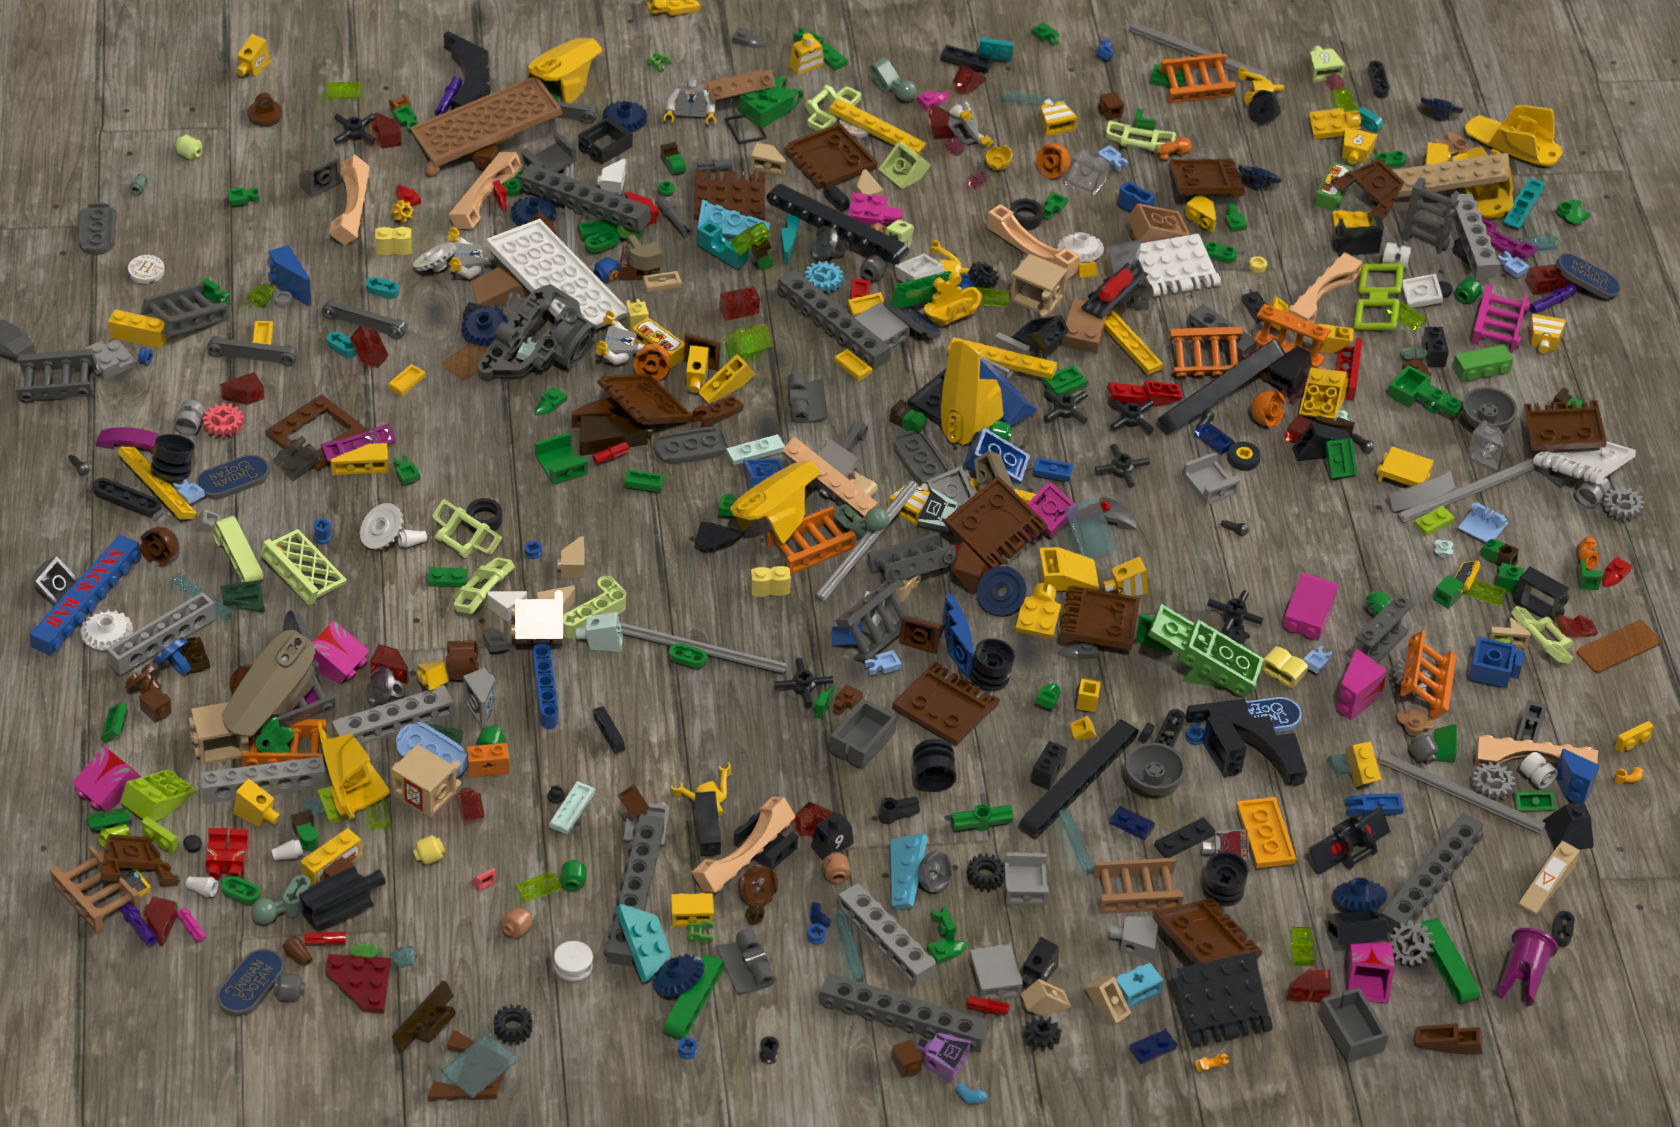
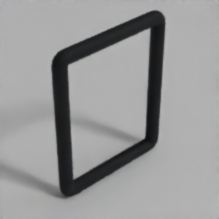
M740 114L725 118V122L738 144L767 138L763 128L758 127L763 135L762 137L740 141L729 120L743 118L745 115Z

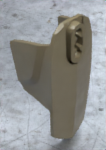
M285 630L267 645L241 681L222 713L223 721L231 732L242 736H253L271 715H283L292 711L312 689L315 682V671L312 661L316 653L312 641L296 630ZM297 640L302 641V643H301L300 645H298V646L295 647V645H294V642H295V641H297ZM288 656L289 660L284 662L282 658Z

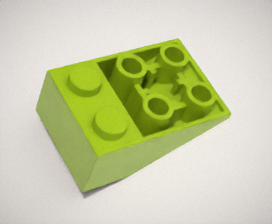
M168 769L126 782L120 803L142 819L149 817L153 821L164 819L183 804L197 790L187 781L178 777L175 772Z

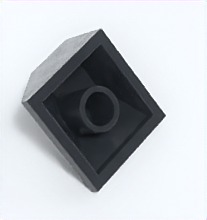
M700 521L695 544L700 545L699 549L710 551L711 548L717 549L744 536L745 532L712 522Z
M1585 802L1565 804L1543 819L1542 822L1545 823V830L1554 851L1562 841L1578 850L1594 847L1592 821Z

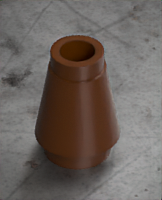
M292 936L283 944L284 953L303 967L312 962L313 958L300 938Z

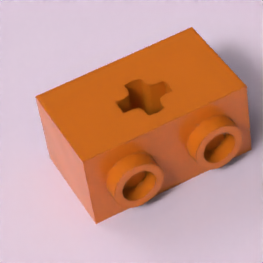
M507 743L468 746L467 766L469 778L509 774Z

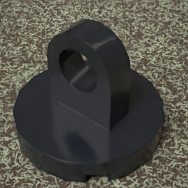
M1259 90L1252 96V101L1249 102V115L1253 121L1259 124H1268L1281 114L1278 99L1271 91Z

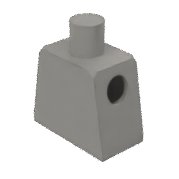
M1127 916L1125 917L1124 928L1111 926L1110 938L1122 940L1121 952L1152 961L1158 923L1153 917Z

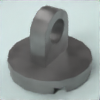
M829 226L820 228L816 233V240L813 239L811 244L813 258L825 261L830 256L839 258L844 255L846 248L844 243L837 239L836 230Z
M378 667L370 675L372 680L366 688V696L370 704L381 706L386 704L388 700H400L405 695V687L399 681L394 680L393 673L389 668Z
M932 851L923 857L918 872L922 887L927 891L936 893L948 887L950 883L949 878L953 874L952 862L948 855L943 852Z

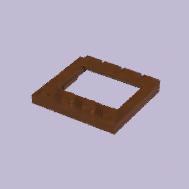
M321 394L265 430V434L309 470L315 469L319 471L328 465L322 448L312 454H308L287 437L289 433L297 432L303 424L311 423L317 415L328 413L336 422L349 429L333 440H341L367 432V428Z

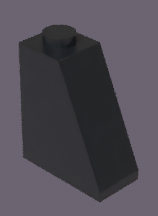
M1296 346L1267 366L1269 382L1294 394L1297 393L1310 368H1312L1310 351Z
M1311 422L1292 449L1297 461L1327 458L1324 442L1349 439L1350 436L1347 430Z
M716 792L695 793L694 822L700 856L721 855V835Z

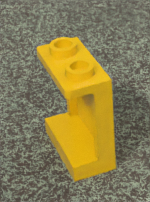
M1392 446L1389 453L1386 452L1384 454L1383 465L1380 464L1376 472V475H1379L1378 483H1382L1384 477L1409 486L1424 482L1431 475L1434 460Z

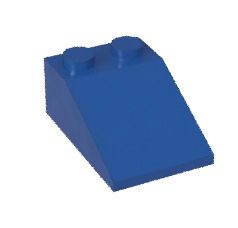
M287 245L270 250L269 259H267V264L270 268V272H268L270 282L274 283L280 291H287L292 294L294 299L307 306H311L310 278L291 247Z
M983 428L972 439L964 465L975 471L974 459L987 451L1000 454L1011 482L1020 484L1030 455L988 429Z
M781 459L743 460L748 491L763 480L784 469L785 467Z

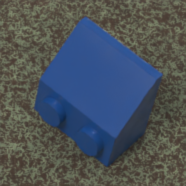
M1478 637L1469 680L1507 688L1516 645Z
M1563 748L1556 769L1558 774L1555 779L1566 799L1575 803L1586 802L1593 790L1600 765Z

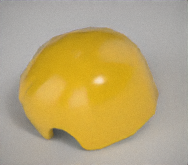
M1007 145L1002 147L994 146L986 153L985 161L987 166L995 171H1002L1008 168L1012 161L1011 149Z

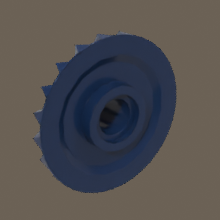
M1421 97L1420 100L1422 104L1433 107L1431 115L1446 118L1448 111L1462 113L1464 110L1463 107L1453 105L1452 102L1439 98Z
M617 100L616 103L611 102L610 106H606L602 114L603 120L610 116L630 132L642 128L647 121L646 109H643V106L638 105L637 102L632 103L631 100L629 102L625 100L622 102Z
M1239 164V171L1251 176L1249 181L1251 185L1264 188L1266 181L1276 184L1282 181V177L1271 173L1269 170Z
M532 195L531 198L525 196L524 199L514 202V205L511 206L510 216L516 225L522 226L537 212L554 222L557 211L555 205H552V201H547L546 198L541 199L540 196L535 198Z
M481 306L479 309L474 308L472 312L468 311V315L464 316L463 322H461L462 334L471 344L490 346L495 340L497 328L502 322L508 323V319L502 310L499 311L496 307L491 308L488 306L484 308Z
M997 566L986 571L980 578L977 586V597L979 603L987 612L996 616H1005L1017 611L1023 605L1027 587L1024 578L1017 570L1007 566ZM1003 587L1007 588V593L1004 596H999V590Z
M1354 878L1352 881L1349 880L1348 883L1343 882L1342 885L1337 886L1334 890L1333 898L1335 903L1342 908L1354 911H1367L1382 906L1387 900V891L1385 887L1379 883H1374V881H1369L1366 878Z
M688 953L684 956L678 955L677 958H671L665 962L663 967L659 968V972L655 973L653 987L659 995L665 997L683 994L700 981L705 970L704 963L700 957H696L694 954L689 955Z

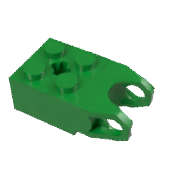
M786 77L774 78V87L739 95L738 112L744 114L745 118L755 126L764 128L786 116V113L792 110L803 98V90L795 88L787 90L785 89L788 80Z

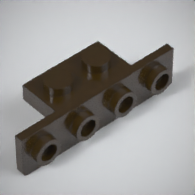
M441 981L392 1035V1039L399 1052L403 1053L415 1038L431 1042L456 1014L453 1007L446 1006L454 997L446 981Z

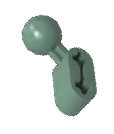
M882 57L869 66L871 76L884 93L893 89L896 91L897 97L904 102L912 101L916 97V85L912 81L905 80L901 82L897 72L887 58Z
M846 504L840 506L835 513L836 518L849 531H853L857 537L863 536L868 528L873 531H881L886 528L889 522V515L880 507L871 508L863 518Z
M305 875L294 877L284 892L283 900L273 902L266 898L255 901L251 908L253 920L259 924H269L274 921L278 913L282 912L288 917L299 916L303 909L299 894L311 887L309 877Z

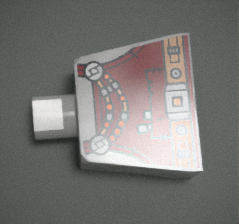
M1248 830L1217 831L1213 843H1202V854L1215 855L1219 852H1231L1241 856L1248 865Z

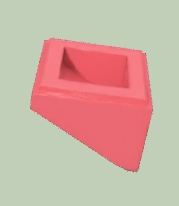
M493 868L476 876L471 880V883L478 891L495 884L496 869Z

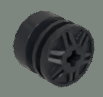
M163 434L155 439L154 455L152 456L150 467L153 475L167 481H183L190 476L195 444L192 440L181 435Z
M996 638L980 641L976 645L973 655L972 671L970 673L972 682L987 691H998L1006 687L1009 683L1015 660L1014 649L1005 641Z
M929 739L916 745L913 749L912 757L914 779L917 787L928 792H940L952 787L957 778L952 745L940 739Z
M1219 852L1211 856L1207 861L1202 890L1204 896L1207 899H1215L1219 906L1222 907L1233 906L1239 903L1244 897L1249 872L1245 860L1231 852Z

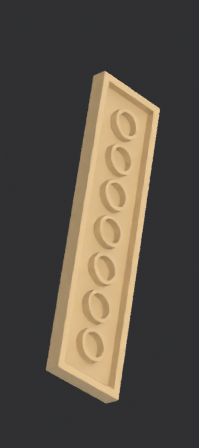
M1508 153L1399 170L1395 169L1393 171L1405 182L1397 197L1410 196L1412 188L1419 177L1426 179L1425 187L1432 192L1508 181Z

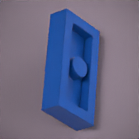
M1037 457L1033 475L1070 482L1073 464Z

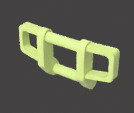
M825 85L818 95L805 103L806 109L811 114V117L808 119V127L820 131L837 123L839 117L820 110L816 105L824 97L831 104L839 98L855 106L861 100V93L850 87H844L836 94L831 86ZM850 95L854 97V99L850 102L849 100L843 98V96ZM818 120L824 123V125H819L815 121Z
M1109 121L1106 138L1121 143L1120 146H1135L1155 152L1164 144L1163 142H1157L1158 138L1171 139V142L1175 141L1176 133L1133 128L1131 125ZM1115 129L1124 133L1123 136L1111 133L1110 130ZM1129 134L1150 137L1152 141L1146 142L1129 139L1128 137Z
M445 499L441 501L433 513V518L443 526L435 535V539L439 542H444L459 552V555L463 558H467L477 549L491 555L502 539L487 524L480 523L468 515L463 508H458ZM446 506H450L455 512L446 524L440 519V515ZM462 520L477 529L470 542L464 546L450 538ZM489 532L494 535L493 542L487 549L480 547V544Z
M495 558L487 565L480 566L472 574V578L466 585L458 589L453 595L456 611L472 614L486 598V594L491 588L514 569L513 561ZM498 566H504V567L501 568V569H497V568H496V567H498ZM484 579H489L481 589L473 588L478 582L481 583ZM465 599L473 600L469 605L462 604Z
M1516 606L1512 610L1511 614L1518 623L1531 633L1542 645V649L1546 653H1549L1562 663L1569 664L1574 657L1566 650L1571 648L1574 642L1567 638L1553 624L1549 617L1536 621L1525 608ZM1548 629L1560 642L1547 640L1540 632Z

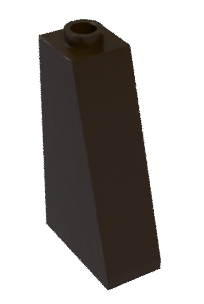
M581 416L580 456L598 453L606 450L608 446L613 447L624 442L629 445V448L647 445L648 437H652V426H648V424L643 425L641 422L638 423L630 417Z

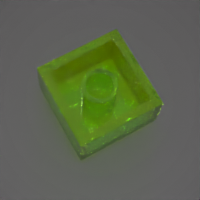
M760 323L746 328L745 331L744 328L733 330V332L728 333V337L724 338L729 360L736 354L743 357L765 351L773 346L768 326H761Z

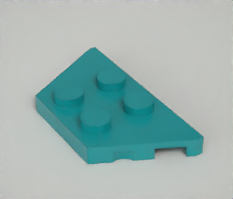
M619 904L615 907L639 976L642 983H644L671 956V952L657 915Z

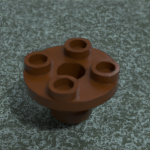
M151 661L143 667L142 673L139 676L135 673L125 682L127 691L134 686L139 688L142 693L147 692L153 687L161 690L162 686L154 677V671L160 667L158 663L154 664Z

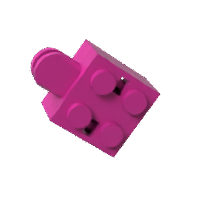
M853 192L848 216L868 226L876 223L891 225L897 220H902L903 212L900 208L887 207L888 197Z
M1050 481L1027 503L1047 523L1048 528L1043 533L1050 539L1077 514V505ZM1027 527L1024 528V530L1027 532V534H1029V536L1031 537V540H1032V541L1035 540V539L1038 537V536H1036V537L1033 536V535L1027 530Z

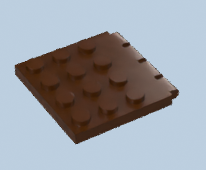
M841 123L791 141L784 148L785 153L802 168V171L819 188L830 184L835 185L862 174L865 169L870 171L878 167V162Z
M650 374L605 375L597 381L598 385L607 391L636 422H641L643 425L691 422L693 415Z

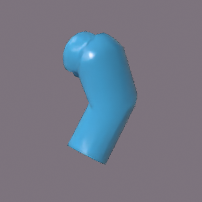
M964 1083L958 1084L955 1088L956 1092L967 1104H980L987 1100L985 1091L969 1090Z

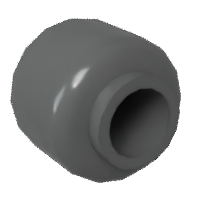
M872 255L862 263L860 271L866 280L875 282L884 275L887 267L881 257Z
M1420 734L1410 741L1409 750L1418 763L1426 762V764H1430L1437 759L1436 755L1439 752V748L1430 735Z
M281 973L279 977H275L273 994L277 996L278 1000L296 1002L299 995H304L305 982H301V977L298 974Z

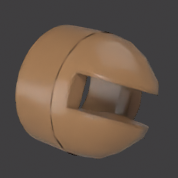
M431 161L424 168L425 174L429 177H434L440 171V168L438 166L435 167Z

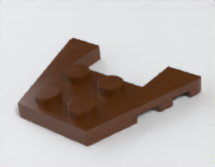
M1381 159L1331 179V183L1341 193L1354 182L1379 204L1368 213L1367 217L1372 221L1373 216H1380L1382 222L1405 183Z
M108 834L100 880L119 881L121 876L119 868H134L139 870H155L160 885L178 886L180 881L177 875L171 873L170 865L161 860L160 852L148 837Z
M452 1030L447 1050L466 1054L467 1056L456 1085L433 1081L428 1094V1101L436 1102V1099L455 1101L456 1098H468L469 1100L497 1099L509 1066V1060L465 1035Z

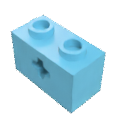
M1151 963L1138 966L1133 971L1120 974L1115 978L1129 1008L1162 993L1164 980Z

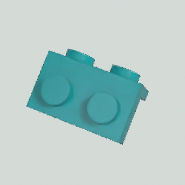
M981 37L979 54L994 58V60L1012 62L1014 42Z

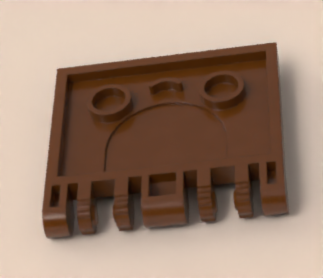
M1170 159V169L1178 193L1183 196H1190L1191 194L1202 196L1209 194H1232L1234 197H1241L1245 194L1244 186L1233 159Z
M696 170L694 220H699L702 200H705L714 206L717 204L722 206L723 209L740 212V215L751 216L765 221V172H758V182H755V172H751V182H745V172H741L740 181H736L737 171H724L723 181L720 180L721 171H717L716 180H709L710 170H706L705 180H702L703 170Z
M1590 400L1589 407L1587 401H1582V408H1577L1575 401H1571V408H1568L1567 402H1554V409H1551L1550 403H1546L1545 410H1540L1539 403H1534V410H1532L1531 404H1523V413L1531 451L1606 447L1607 441L1598 400Z
M999 476L950 514L943 522L962 542H965L989 569L1005 563L997 550L1000 549L1001 553L1009 559L1013 557V554H1017L1023 549L1026 543L1028 544L1032 541L1029 534L1024 530L1025 527L1035 537L1048 528L1047 523Z
M1077 586L1068 587L1061 620L1062 625L1060 626L1058 636L1061 641L1071 642L1076 640L1084 643L1088 642L1101 646L1132 650L1140 597Z
M933 662L893 702L892 708L957 746L990 711H993L998 706L1000 699L994 695L990 696V693L987 691L977 698L976 696L981 690L980 687L976 685L973 688L972 682L963 677L958 679L959 676L956 673L945 679L949 670L946 667L942 668L941 664Z
M1213 898L1154 912L1153 919L1194 964L1255 952L1256 959H1258L1263 953L1253 940H1246L1247 934L1231 919L1229 914H1222L1223 908Z

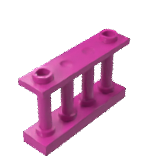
M1486 284L1471 344L1478 345L1480 338H1490L1511 343L1510 353H1514L1515 346L1519 347L1521 336H1518L1523 314L1524 311L1528 312L1530 304L1527 301L1528 294L1525 293L1523 302L1495 296L1492 293L1493 286ZM1494 302L1520 308L1521 310L1520 313L1494 308L1489 303L1493 304ZM1490 314L1518 320L1517 325L1489 319L1486 315L1490 316ZM1483 326H1491L1504 330H1509L1515 332V334L1513 337L1496 332L1487 331L1486 328H1483Z

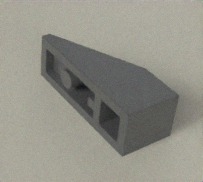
M1528 700L1516 741L1531 740L1533 743L1537 742L1547 709L1546 704Z

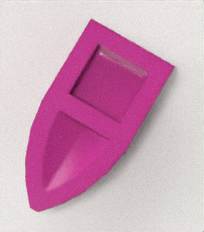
M930 90L918 95L917 102L924 109L929 110L944 103L949 97V93H933Z

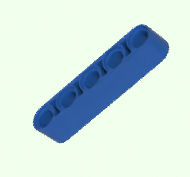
M537 644L533 648V669L540 723L545 729H554L558 725V702L551 649L546 644Z

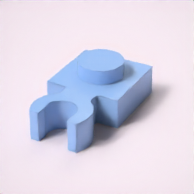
M1110 145L1097 152V158L1108 167L1113 165L1117 171H1121V165L1125 168L1127 167L1128 161L1121 158L1122 154Z
M1505 251L1503 257L1498 255L1497 259L1501 265H1504V270L1515 278L1529 271V265L1518 257L1513 259L1509 252Z
M187 479L183 480V484L180 485L173 483L174 489L188 504L196 502L205 496L204 490L194 482L188 484Z
M1320 646L1317 652L1312 650L1303 658V661L1308 665V669L1317 674L1327 666L1332 655V651L1324 653L1323 646Z
M894 650L876 655L875 660H866L864 667H872L869 668V675H875L880 670L885 674L901 669L902 663Z

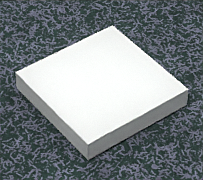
M1436 274L1402 280V289L1408 309L1443 302Z

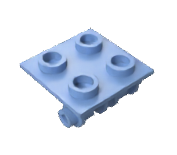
M1473 503L1471 506L1472 511L1458 526V529L1485 543L1489 539H1496L1509 522H1507L1504 515L1494 510L1489 513L1490 508L1485 510L1486 507L1480 503Z

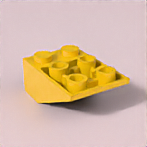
M1310 368L1299 415L1310 417L1320 415L1335 420L1348 388L1347 372Z
M1059 547L1039 548L1037 564L1040 581L1044 583L1043 591L1047 590L1048 584L1052 585L1056 591H1067L1070 586L1099 590L1094 559Z

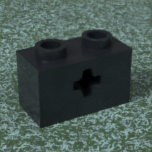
M1425 327L1422 346L1423 349L1427 350V355L1425 356L1427 366L1446 367L1449 350L1443 327Z
M1049 741L1033 767L1031 783L1050 790L1065 765L1067 748Z

